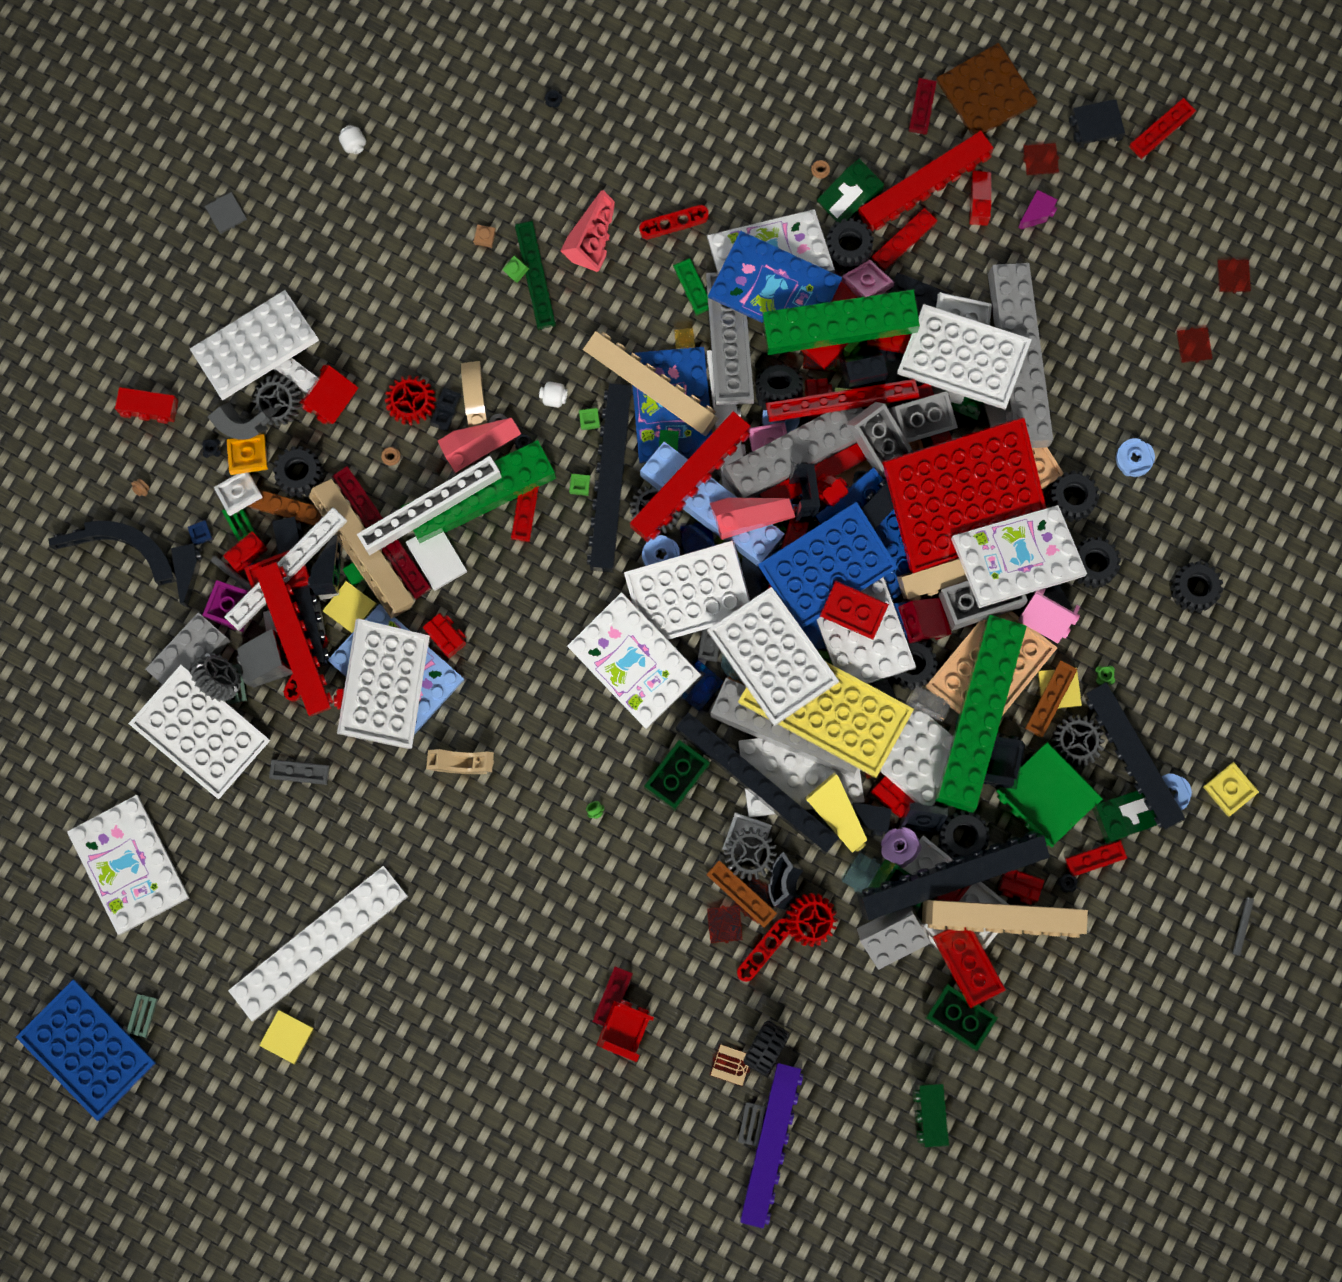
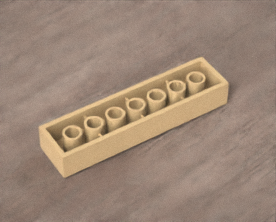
M942 900L924 901L922 907V923L928 924V928L945 930V926H947V929L964 931L966 927V930L984 932L985 928V931L993 933H1003L1004 929V932L1011 934H1022L1023 930L1024 934L1077 938H1080V934H1087L1088 910Z

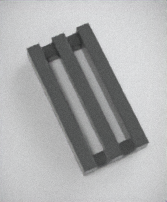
M746 1102L738 1142L758 1146L765 1106ZM749 1107H751L753 1111L746 1140L743 1139ZM757 1109H760L755 1140L751 1141Z

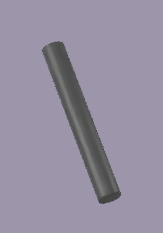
M216 555L212 557L211 562L247 591L252 589L246 579Z
M1246 897L1232 953L1236 956L1241 955L1254 902L1253 898Z

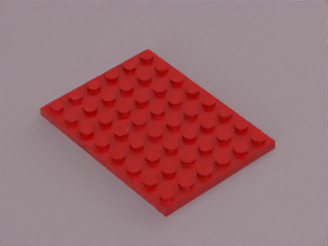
M1022 417L882 462L910 573H916L959 559L951 540L954 535L1047 509L1025 418Z

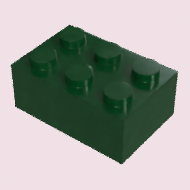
M678 740L644 785V789L676 812L709 768L710 762Z
M947 984L941 990L924 1019L976 1052L998 1017L980 1005L970 1008L964 995Z
M915 1085L916 1090H913L912 1093L913 1101L917 1102L918 1109L914 1110L915 1122L919 1123V1130L916 1131L917 1143H921V1146L925 1148L949 1146L944 1085Z

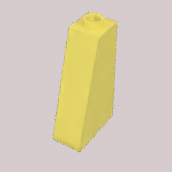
M834 772L805 798L853 853L855 850L858 852L866 845L867 838L844 787Z

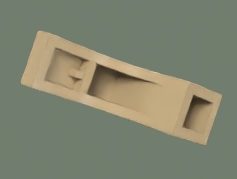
M480 361L461 363L462 386L468 427L486 424L487 417Z
M441 749L428 750L426 770L458 774H487V772H492L494 753H462Z

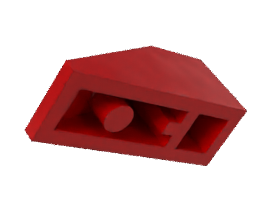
M972 171L969 224L988 226L991 217V172Z

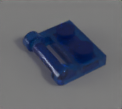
M698 660L694 664V668L699 673H704L705 676L689 694L684 692L681 697L700 712L724 682Z

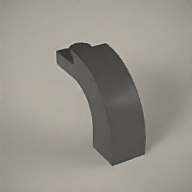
M228 402L218 407L208 418L226 436L244 440L268 430L266 425L272 421L270 417L276 412L270 407L259 413L252 420L245 419Z

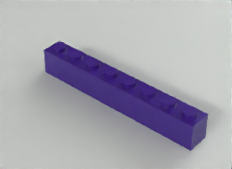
M779 1063L776 1065L740 1223L763 1229L765 1224H769L771 1213L768 1212L769 1204L773 1205L776 1195L772 1191L774 1184L778 1185L780 1173L777 1170L779 1164H783L785 1157L782 1148L783 1144L787 1145L790 1133L786 1131L788 1124L792 1125L794 1113H791L793 1105H797L799 1093H796L797 1085L801 1086L804 1075L800 1073L801 1069Z

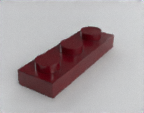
M919 78L909 132L927 135L937 81Z
M614 966L592 1022L604 1026L613 1002L621 1003L633 973Z

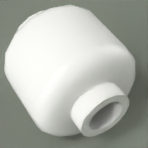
M352 125L343 128L339 135V141L347 153H361L366 145V139L361 130Z
M547 382L545 387L540 388L539 398L543 399L545 406L559 408L562 404L566 403L568 390L561 383Z

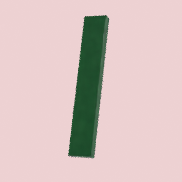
M533 221L514 224L522 261L529 268L525 275L537 329L554 327L556 324Z

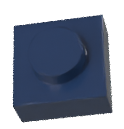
M206 521L188 526L192 542L195 546L213 539Z

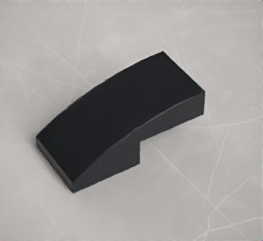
M443 388L430 426L449 431L461 398V393Z

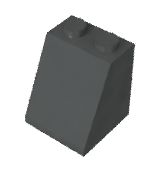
M273 629L237 648L239 654L237 655V660L243 670L241 674L245 684L253 688L293 674L278 632Z

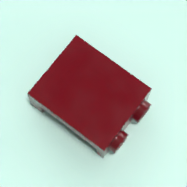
M940 598L912 600L898 607L909 643L929 638L939 640L952 634Z

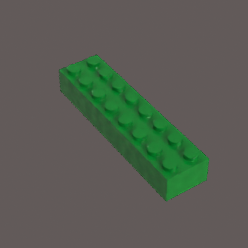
M914 290L763 312L762 314L768 355L918 333L920 327Z
M537 440L494 461L502 478L415 528L413 532L419 544L518 498L519 495L533 490L535 487H540L555 480V472L539 441Z

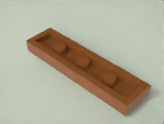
M262 490L259 491L263 498L247 506L283 518L295 517L297 522L315 526L323 518L314 505Z
M1061 660L1059 661L1025 727L1026 730L1041 738L1044 736L1078 669Z
M720 860L706 874L763 928L777 915L767 903L735 876Z

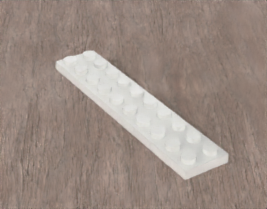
M382 866L229 989V993L250 1020L254 1022L408 897L388 870Z

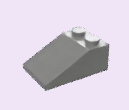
M948 391L888 408L908 443L957 428Z

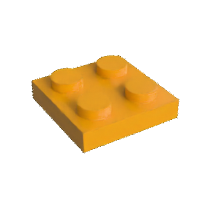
M264 434L244 440L227 439L230 475L268 470L266 438Z

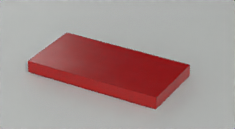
M966 927L964 931L947 929L932 937L970 1008L1006 991L974 931L966 930Z

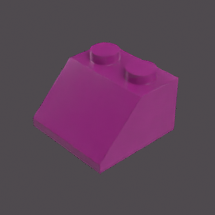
M216 580L202 616L237 630L224 616L249 591ZM246 624L239 630L240 632L244 631Z

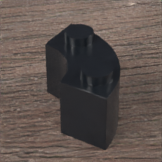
M785 852L773 864L770 871L772 872L770 884H768L769 895L774 907L786 910L791 903H794L795 898H799L797 881L804 871L796 858Z

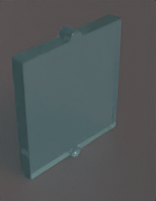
M859 852L842 882L854 888L855 892L862 893L863 889L869 887L881 865L875 862L874 858L870 859Z

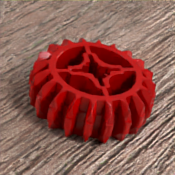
M408 375V380H405L401 376V382H398V380L394 381L396 386L389 385L391 391L386 392V396L389 397L385 399V403L388 404L386 409L390 411L389 415L391 417L395 416L396 422L401 420V423L405 425L408 421L409 425L412 426L413 421L416 420V423L420 424V418L426 421L425 415H432L429 409H435L433 404L436 402V398L433 397L435 392L430 390L431 385L426 384L425 379L419 381V376H416L412 380V376ZM409 388H417L422 392H412ZM404 390L403 396L396 401L399 393ZM408 394L410 395V397H411L412 400H413V402H412L413 407L411 406V404H410L409 401H408V399H409ZM425 399L423 406L417 411V405ZM399 408H408L412 413L402 412Z
M810 893L809 896L803 894L802 900L795 898L797 904L791 903L792 911H786L790 915V918L785 919L786 922L790 923L786 926V929L791 930L789 935L795 937L794 941H801L803 946L807 944L810 947H813L814 944L819 946L821 945V940L828 942L826 936L832 937L831 929H837L833 925V922L838 921L837 918L833 917L837 914L836 910H832L834 905L828 903V898L824 897L822 899L820 894L816 896L813 893ZM816 905L820 906L824 917L818 915ZM806 908L805 913L800 916L801 912ZM813 917L816 918V919L810 921V923L807 922V921H805V920L813 919ZM799 923L805 925L807 935H804L799 927Z

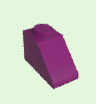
M1037 190L1018 228L1024 229L1045 223L1049 216L1053 218L1058 209L1055 206L1057 199Z

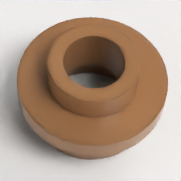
M823 160L816 161L811 168L813 176L819 179L827 177L830 172L829 164ZM822 168L824 171L818 172L817 169Z
M388 447L381 454L382 461L388 466L396 465L400 461V452L394 447ZM390 454L394 455L392 460L388 459Z
M138 479L131 483L133 492L138 496H146L150 488L143 480Z

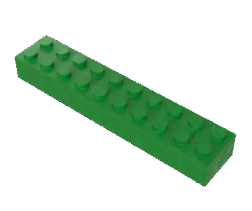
M989 615L986 619L936 795V802L972 813L976 810L1027 628L1026 625Z

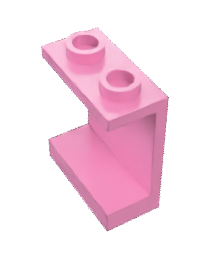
M1046 588L1035 591L1022 610L1018 621L1059 643L1062 637L1066 639L1071 630L1069 628L1070 625H1075L1080 615L1077 613L1080 606L1076 605L1074 610L1070 611L1044 596Z

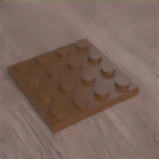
M999 43L936 78L938 85L972 136L979 131L986 134L1037 105L1038 102Z

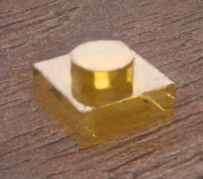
M693 329L674 330L676 349L695 348Z

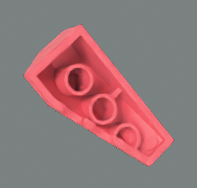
M604 190L600 191L575 225L561 249V252L572 263L596 272L600 270L606 258L605 244L609 240L610 235L607 234L608 226L612 223L615 201Z
M508 418L453 431L438 440V443L454 472L459 473L521 435V432L513 419Z
M725 498L710 503L721 540L795 517L789 498Z

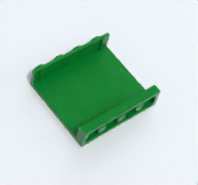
M1048 742L1020 768L1016 790L1000 787L996 791L999 794L997 798L1004 805L1008 803L1012 807L1010 811L1018 819L1022 817L1026 821L1024 825L1030 831H1036L1044 835L1047 846L1049 845L1051 848L1096 804L1103 800V797Z

